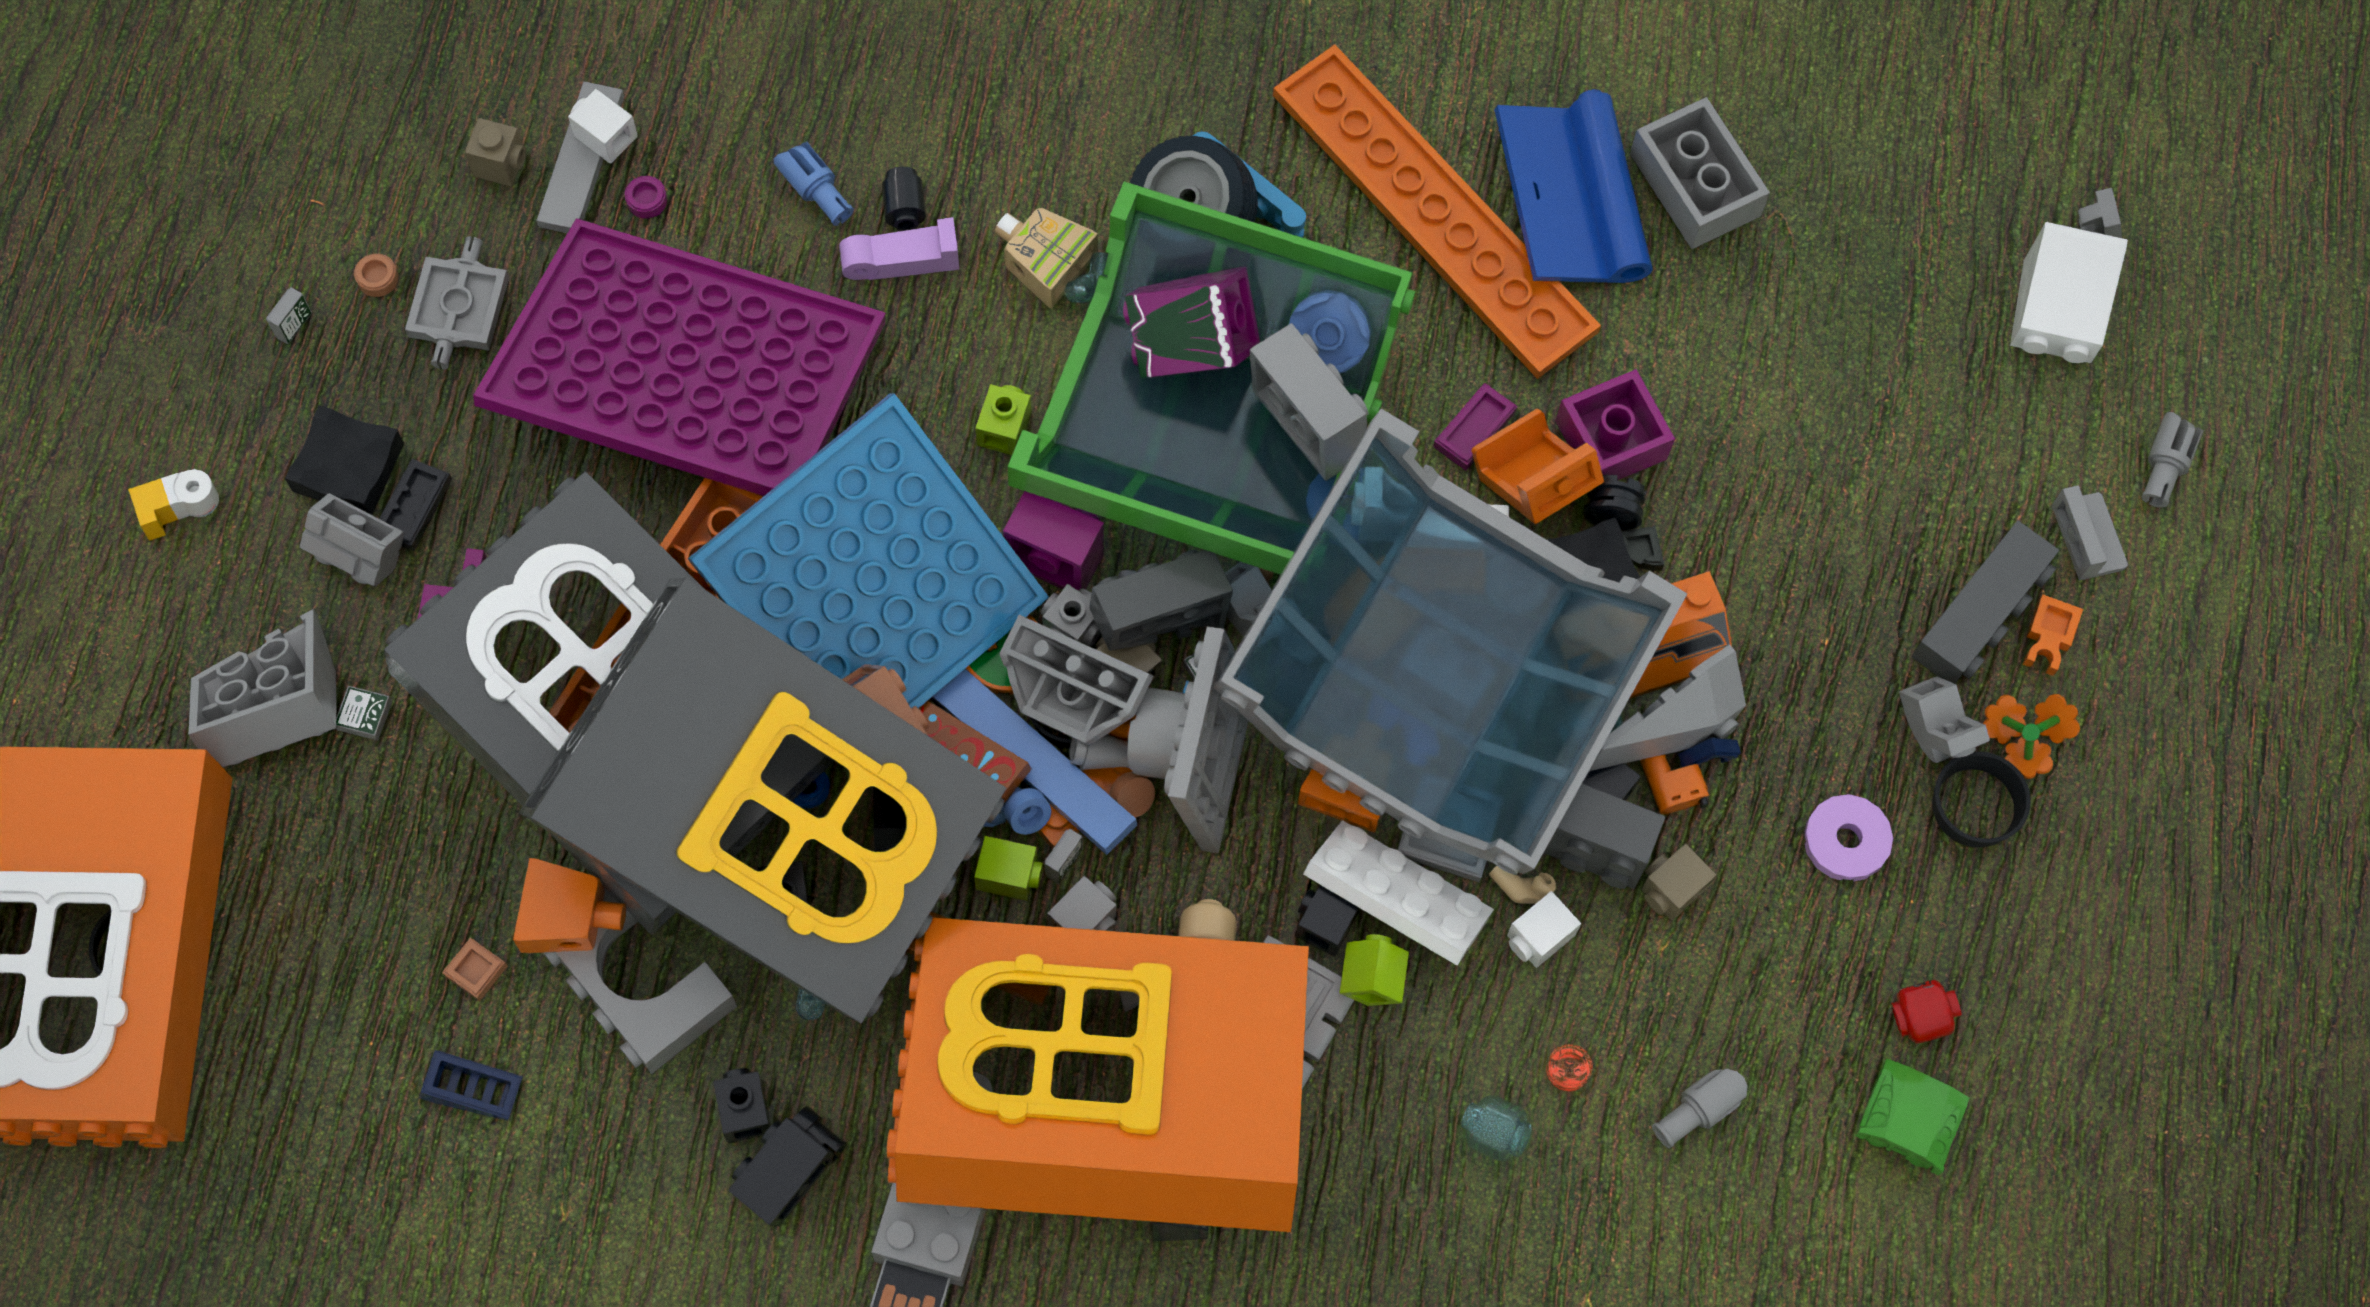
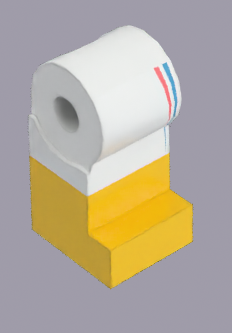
M196 469L169 475L128 489L139 524L149 541L166 535L163 525L188 516H207L217 508L219 503V494L209 476L203 471Z

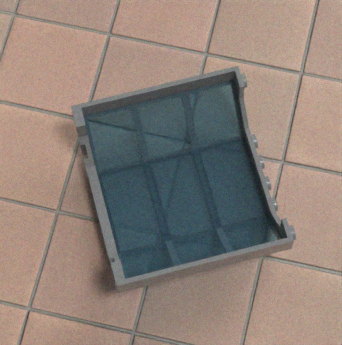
M1380 409L1370 422L1214 689L1221 694L1220 698L1226 704L1237 709L1268 740L1284 751V759L1302 770H1307L1308 767L1323 775V783L1340 793H1345L1348 790L1362 798L1359 803L1368 811L1379 816H1383L1385 812L1399 821L1397 826L1408 835L1418 839L1423 835L1431 840L1493 862L1496 866L1510 874L1517 875L1518 872L1525 874L1535 869L1687 593L1651 571H1648L1638 579L1624 575L1620 583L1602 578L1605 574L1602 569L1587 565L1443 478L1432 466L1425 464L1424 468H1422L1414 459L1418 450L1412 444L1419 431L1385 410Z

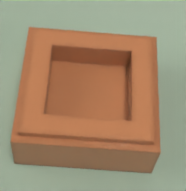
M470 937L442 973L447 979L480 1002L508 966L503 960Z

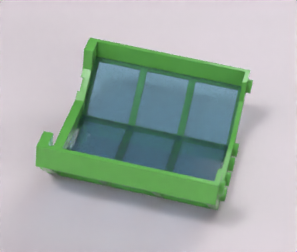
M1124 181L1110 214L1109 240L1105 251L1109 254L1103 273L1107 277L1100 275L1098 278L1095 293L1038 433L1034 434L1025 430L1021 432L1008 464V486L1281 575L1341 472L1325 481L1256 396L1252 387L1250 356L1235 367L1141 378L1139 367L1134 364L1131 354V347L1134 342L1131 326L1126 323L1123 313V306L1126 301L1125 295L1143 286L1246 266L1260 342L1286 327L1297 305L1312 293L1333 290L1348 294L1359 301L1367 312L1372 332L1370 346L1360 362L1348 371L1340 373L1346 390L1351 395L1357 394L1365 403L1369 412L1367 416L1368 424L1382 407L1383 400L1377 399L1402 313L1409 315L1416 291L1409 289L1412 272ZM1355 471L1343 494L1350 496L1352 481L1356 480L1357 471ZM1341 497L1330 514L1338 525H1340L1345 508L1339 506ZM1322 530L1319 532L1292 579L1304 582L1311 568L1317 570L1327 535Z

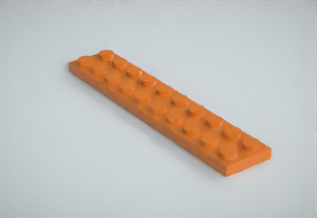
M1335 44L1273 88V97L1537 379L1599 333L1601 325L1560 281H1533L1525 244Z

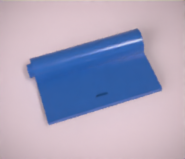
M1597 89L1588 90L1580 94L1578 99L1569 108L1497 105L1494 111L1533 281L1628 283L1638 281L1651 274L1653 268L1611 96Z

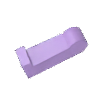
M953 217L938 219V226L874 236L853 235L843 239L839 244L842 274L844 277L852 280H875L959 270Z

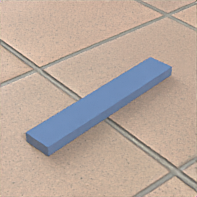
M966 669L930 698L945 712L1027 761L1032 770L1023 781L1029 787L1039 790L1056 811L1106 855L1138 825L1134 816L1076 765L1070 764L1068 758Z

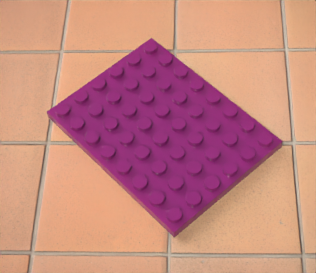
M576 218L473 394L474 406L765 496L825 447L885 325L886 312Z

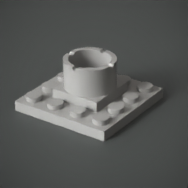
M1207 627L1204 641H1198L1195 648L1194 666L1197 668L1194 682H1188L1185 693L1155 688L1147 689L1135 713L1136 718L1130 723L1127 754L1128 764L1133 774L1165 779V793L1168 794L1174 808L1179 813L1200 849L1219 854L1248 720L1237 709L1226 704L1220 698L1221 694L1214 689L1233 657L1235 650L1225 629ZM1241 665L1234 679L1254 690Z

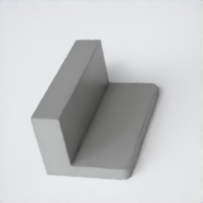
M2079 485L2062 489L2051 506L2079 581L2124 571L2128 566V562L2102 494L2096 492L2082 495Z

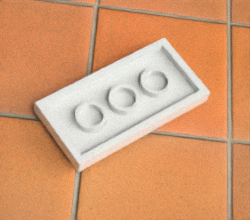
M1343 820L1310 860L1303 874L1455 965L1460 963L1494 910L1481 902L1475 895L1462 891L1445 881L1439 874L1428 871L1406 858L1400 851L1389 848L1367 835L1361 828L1352 826Z

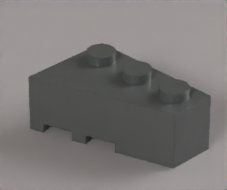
M1190 550L1179 555L1176 560L1161 565L1158 563L1147 564L1136 573L1121 578L1111 576L1103 579L1092 588L1089 608L1109 651L1156 643L1158 640L1156 635L1175 632L1179 639L1190 637L1192 634L1190 629L1209 626L1224 629L1233 589L1215 553L1207 550L1200 552Z

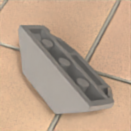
M1018 615L999 653L1003 665L1007 668L1009 681L1020 712L1089 746L1134 717L1154 677L1149 673L1021 615Z

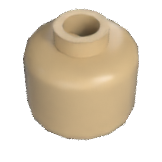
M1204 899L1183 910L1179 920L1178 936L1235 941L1236 917L1219 901Z

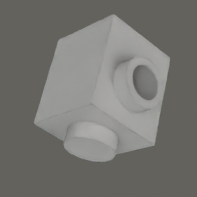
M1083 876L1047 913L1048 926L1113 931L1117 924L1114 920L1116 918L1117 905L1114 903L1116 897L1100 881H1096L1093 884Z

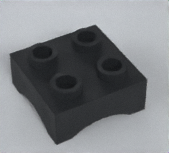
M319 405L314 414L306 442L299 456L290 466L285 480L294 493L319 501L330 493L372 515L404 446V442L397 429L385 425L365 423Z
M1616 517L1572 535L1547 539L1587 565L1602 569L1605 572L1602 578L1619 583L1624 575L1635 579L1640 578L1628 554ZM1549 583L1548 594L1552 601L1559 589ZM1572 595L1559 619L1604 604Z

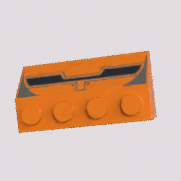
M1710 571L1671 583L1686 592L1687 596L1630 698L1686 681L1690 678V671L1729 644L1732 646L1726 608ZM1602 605L1558 619L1545 645L1556 669L1615 687L1652 619ZM1563 687L1574 716L1603 708L1606 703L1605 700Z

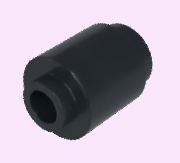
M902 166L888 170L885 174V180L882 182L885 221L900 231L913 230L926 218L922 179L918 177L917 171L911 167Z

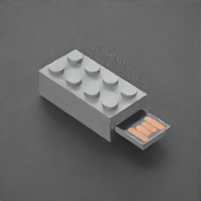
M973 1072L977 1083L987 1091L993 1092L987 1077ZM893 1183L871 1252L874 1261L883 1265L870 1307H943L950 1283L961 1287L964 1285L986 1209L897 1202L896 1183Z

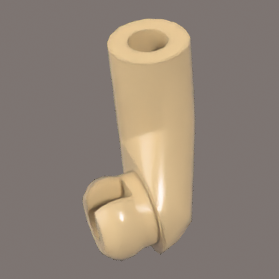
M1498 866L1489 873V876L1507 896L1518 904H1536L1550 891L1554 892L1556 890L1554 878L1547 873H1540L1539 876L1533 878H1521L1518 874H1510Z

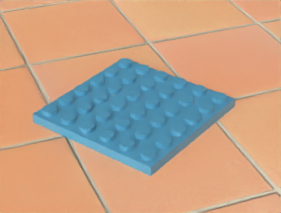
M895 393L888 394L688 558L720 600L840 679H843L864 664L885 666L887 670L894 669L906 687V691L902 695L911 708L922 706L1012 629L1018 615L1027 617L1049 598Z

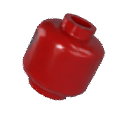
M1929 980L1902 988L1897 993V1001L1891 1003L1901 1037L1908 1035L1915 1043H1924L1952 1034L1955 1029L1954 1017L1962 1015L1955 991L1945 992L1944 987L1937 980Z

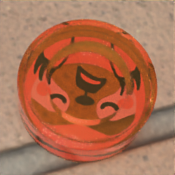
M1564 1044L1557 1047L1551 1053L1546 1064L1548 1079L1556 1088L1563 1091H1576L1582 1088L1588 1082L1593 1070L1590 1055L1582 1047L1574 1044Z

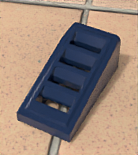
M435 1050L419 1099L508 1121L523 1076ZM443 1069L452 1071L446 1090L437 1088ZM461 1073L470 1075L464 1095L455 1093ZM479 1078L488 1080L481 1101L472 1098ZM497 1082L506 1084L499 1106L490 1104Z

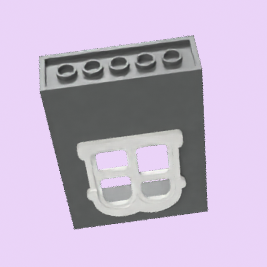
M586 471L576 480L573 477L564 480L554 491L553 496L555 498L543 509L540 506H536L530 510L520 522L522 527L510 538L507 535H503L496 540L487 551L488 558L477 567L471 564L461 571L453 582L456 586L445 596L442 597L440 594H437L427 601L420 610L422 616L410 627L403 624L392 632L386 640L388 646L384 649L388 672L522 806L570 734L540 704V697L571 668L577 666L582 667L599 685H602L611 671V663L624 651L669 579L687 577L702 587ZM580 571L591 574L631 612V619L597 649L589 648L551 608L549 600L551 587L559 577L566 573ZM522 620L534 622L543 628L561 647L559 655L527 683L518 682L501 666L494 652L495 639L501 629L511 622ZM789 734L784 737L763 770L761 780L766 786L793 802L835 760L798 736ZM752 799L744 801L720 838L721 849L735 857L778 815ZM551 834L591 875L600 879L604 888L619 903L626 905V910L651 935L676 913L672 908Z

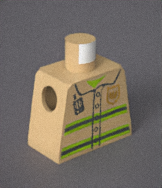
M1044 208L1036 209L1025 223L1007 213L1000 219L995 229V234L1008 242L1004 249L1005 266L1051 309L1098 253V233Z

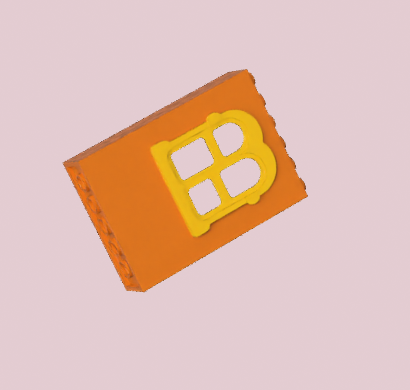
M932 917L931 924L925 935L915 941L914 961L917 962L916 972H911L909 999L912 1000L911 1010H906L904 1038H906L905 1049L900 1050L898 1077H901L900 1089H895L892 1117H895L894 1130L889 1129L887 1140V1158H890L888 1183H896L897 1202L1291 1232L1298 1184L1309 946ZM1001 983H1025L1062 987L1065 990L1062 1027L1056 1032L996 1026L988 1021L981 1011L983 996L992 987ZM1090 989L1136 993L1139 996L1136 1034L1128 1038L1085 1034L1081 1030L1085 992ZM995 1047L1031 1049L1035 1053L1031 1092L1020 1096L987 1091L977 1083L973 1076V1066L976 1059L983 1052ZM1061 1051L1130 1057L1134 1063L1130 1100L1126 1103H1110L1055 1098L1051 1094L1055 1055Z

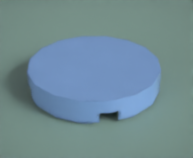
M1325 290L1312 293L1297 305L1290 317L1289 324L1292 323L1301 335L1304 333L1308 334L1318 348V356L1326 365L1329 363L1333 364L1339 373L1346 372L1358 364L1370 346L1372 329L1368 314L1359 301L1344 292Z

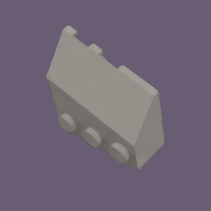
M314 609L301 615L300 618L303 623L282 634L278 628L264 636L266 643L253 652L246 654L238 651L191 678L188 735L198 749H206L222 767L239 764L248 758L269 751L279 750L286 745L312 736L322 735L336 728V670L318 615Z

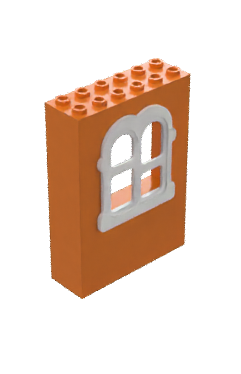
M0 747V902L34 903L37 907L30 950L21 955L0 954V973L23 974L26 978L20 1023L16 1036L6 1047L0 1049V1138H3V1143L28 1146L31 1145L32 1139H48V1144L72 1147L77 1145V1140H93L94 1145L115 1148L121 1147L122 1141H139V1145L143 1147L166 1148L168 1141L184 1142L233 780L206 749ZM62 904H108L111 907L112 912L104 967L100 976L96 978L50 977L48 974L56 912ZM49 997H93L98 1001L96 1022L92 1036L82 1048L73 1053L57 1054L50 1052L44 1047L40 1039L39 1024L42 1005Z

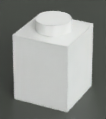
M597 89L587 98L577 101L568 116L574 137L610 164L638 137L633 116Z
M1550 891L1512 923L1507 934L1510 938L1509 945L1522 961L1527 962L1529 960L1537 968L1576 936L1581 923L1560 899Z

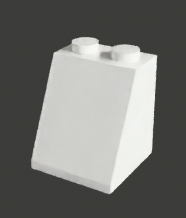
M2045 222L2023 262L2010 346L2022 348L2031 354L2046 353L2060 356L2072 363H2092L2103 346L2128 240Z

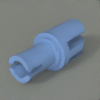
M807 141L800 146H795L786 152L778 154L774 158V165L804 201H815L834 226H838L840 222L844 223L853 214L854 208L847 203L833 186L834 173Z

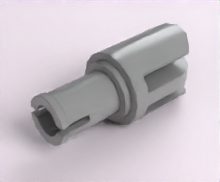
M2167 412L2163 416L2148 456V462L2153 470L2146 489L2142 494L2144 502H2148L2149 498L2152 497L2149 505L2160 508L2168 506L2177 477L2189 472L2204 432L2199 427L2195 428L2189 421L2181 420V417L2174 412Z
M1730 1069L1713 1070L1682 1092V1104L1662 1120L1652 1125L1653 1132L1659 1141L1669 1149L1698 1126L1707 1129L1712 1128L1738 1108L1741 1101L1746 1097L1747 1083L1745 1078L1737 1071Z

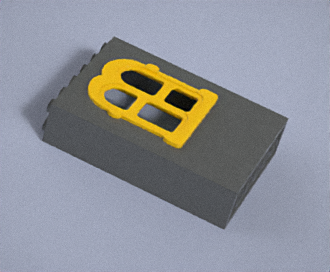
M685 577L669 579L526 800L519 814L835 1011L862 1024L865 1017L871 1018L879 1009L884 999V994L881 991L889 978H896L903 970L908 960V955L905 952L913 939L921 938L929 928L932 921L930 912L938 899H945L953 889L957 879L954 873L962 860L968 861L980 844V838L977 836L986 821L992 822L1004 805V799L1001 797L1007 788ZM794 734L849 771V779L825 817L817 818L766 786L761 780L763 770L786 735ZM870 786L878 788L902 806L906 815V830L903 838L895 847L885 852L867 850L847 838L842 832V826L864 790ZM750 799L775 813L789 824L787 836L768 866L762 871L753 870L723 851L719 843L720 838L743 802ZM807 840H817L853 863L862 872L866 881V894L862 904L855 912L845 917H831L818 911L783 888L782 879Z

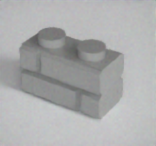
M329 493L308 511L304 526L306 529L302 534L299 548L313 554L318 562L334 565L351 574L355 581L376 587L396 568L400 553L398 551L402 546L405 532Z

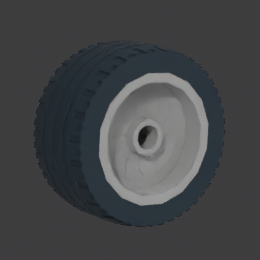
M1179 136V138L1174 137L1165 140L1145 154V157L1140 160L1141 162L1136 166V170L1132 174L1131 184L1188 202L1194 201V204L1251 222L1256 220L1258 195L1248 168L1236 154L1214 140L1198 136ZM1142 219L1139 234L1149 246L1172 260L1187 264H1206L1211 262L1216 244L1214 241ZM1229 246L1226 256L1233 253L1236 248Z

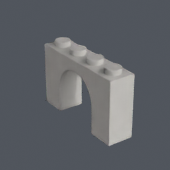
M605 889L603 901L619 903ZM626 910L622 931L598 928L594 949L588 951L545 952L543 954L554 968L560 963L564 965L571 974L565 981L581 1001L589 996L598 1008L592 1015L609 1035L614 1030L618 1032L625 1041L619 1048L631 1064L637 1068L643 1063L652 1074L734 1010L737 1005L732 994L705 962L671 989L652 999L631 1000L611 991L605 985L603 978V963L606 953L620 935L638 922Z

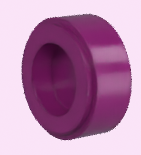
M640 176L633 179L627 185L625 200L629 211L633 215L649 219L658 216L664 211L667 205V194L660 180L652 176Z

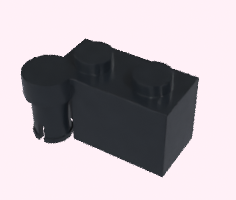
M809 1106L800 1110L793 1119L786 1117L782 1123L779 1120L774 1122L761 1139V1142L764 1144L761 1150L753 1159L749 1156L743 1160L732 1175V1179L735 1182L728 1191L771 1226H781L825 1171L826 1166L822 1162L824 1161L827 1166H830L839 1158L828 1146L835 1152L839 1151L840 1153H843L847 1146L845 1141H842L821 1123L822 1117Z

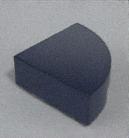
M1709 738L1678 755L1682 767L1698 764L1702 768L1701 764L1713 758H1720L1721 763L1737 758L1741 751L1737 740Z

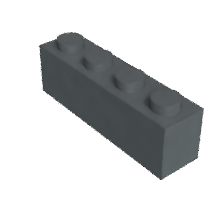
M2017 520L1922 639L1911 657L1938 677L1954 684L1957 683L1962 675L1970 680L1985 661L1979 655L1986 645L1993 649L1997 646L2009 630L2003 624L2009 615L2012 614L2018 619L2033 600L2027 594L2034 584L2042 588L2057 568L2051 562L2060 550Z

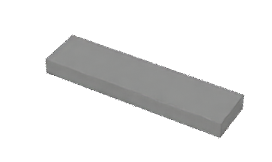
M583 81L577 101L587 98L597 89L620 107L622 106L624 100L622 89ZM570 123L537 218L540 228L568 233L576 218L584 220L604 160L574 137Z

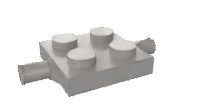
M471 236L465 238L461 258L443 260L425 257L405 331L409 338L436 343L431 365L440 369V366L444 370L449 368V361L454 347L464 346L490 350L509 275L507 270L486 267L478 262L483 242L474 237V240Z

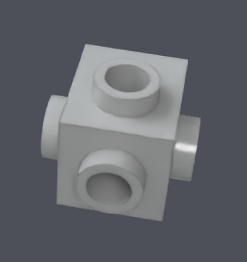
M1068 584L1059 595L1053 593L1041 610L1043 626L1092 647L1101 636V632L1089 608L1092 593L1085 589L1078 591Z

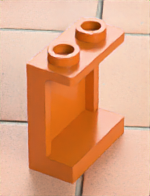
M1539 409L1528 413L1477 444L1471 450L1480 481L1535 525L1604 483L1596 449L1588 443L1573 449L1549 430L1545 414Z

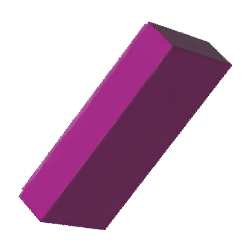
M1484 383L1435 439L1433 447L1467 471L1474 462L1471 452L1472 448L1502 430L1514 416L1518 406Z

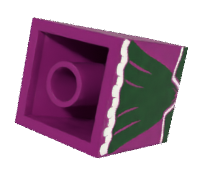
M1246 266L1143 286L1125 295L1126 301L1123 306V313L1126 323L1131 326L1134 341L1131 347V354L1134 364L1139 367L1141 378L1235 367L1250 356V349L1260 343Z

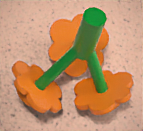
M2052 694L2045 702L2035 706V713L2038 717L2034 724L2026 725L2023 719L2027 712L2026 707L2017 703L2013 696L2002 695L1997 700L1996 705L1991 704L1985 709L1987 719L1983 724L1986 725L1989 738H1995L1997 742L2006 744L2011 739V736H2021L2018 743L2007 744L2005 748L2007 756L2005 759L2012 763L2025 779L2034 778L2036 773H2049L2053 768V760L2049 757L2051 755V747L2045 743L2039 744L2038 738L2040 735L2049 736L2052 742L2058 744L2063 742L2065 738L2071 739L2076 737L2080 732V725L2075 719L2078 716L2077 708L2072 704L2067 705L2063 696Z

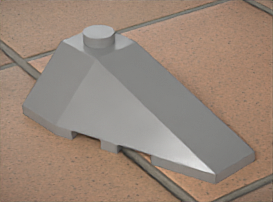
M1729 644L1690 671V678L1684 681L1675 691L1671 687L1659 695V698L1643 714L1637 712L1612 731L1589 771L1687 750L1709 738L1724 739L1730 735L1739 725L1735 720L1736 717L1746 706L1736 651Z

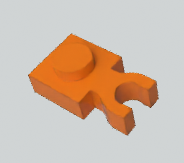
M2042 594L2037 602L2026 635L2027 638L2037 642L2025 655L2023 665L2031 667L2037 655H2043L2049 661L2046 673L2054 676L2061 663L2059 649L2067 652L2072 646L2083 609Z

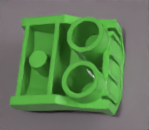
M1886 1059L1870 1093L1855 1136L1862 1140L1865 1138L1873 1146L1886 1147L1888 1151L1893 1150L1905 1156V1159L1915 1166L1926 1169L1932 1166L1930 1172L1939 1176L1944 1171V1164L1970 1097L1909 1066Z

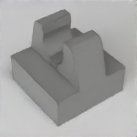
M2112 188L2095 191L2096 203L2078 210L2081 230L2122 238L2121 221Z

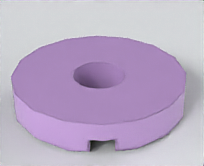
M1848 794L1833 796L1816 807L1807 820L1804 831L1806 841L1804 844L1808 857L1818 870L1833 879L1841 881L1843 879L1864 880L1878 872L1891 853L1893 835L1890 822L1881 809L1866 798ZM1840 829L1854 831L1858 836L1859 845L1855 848L1844 847L1837 839V831Z

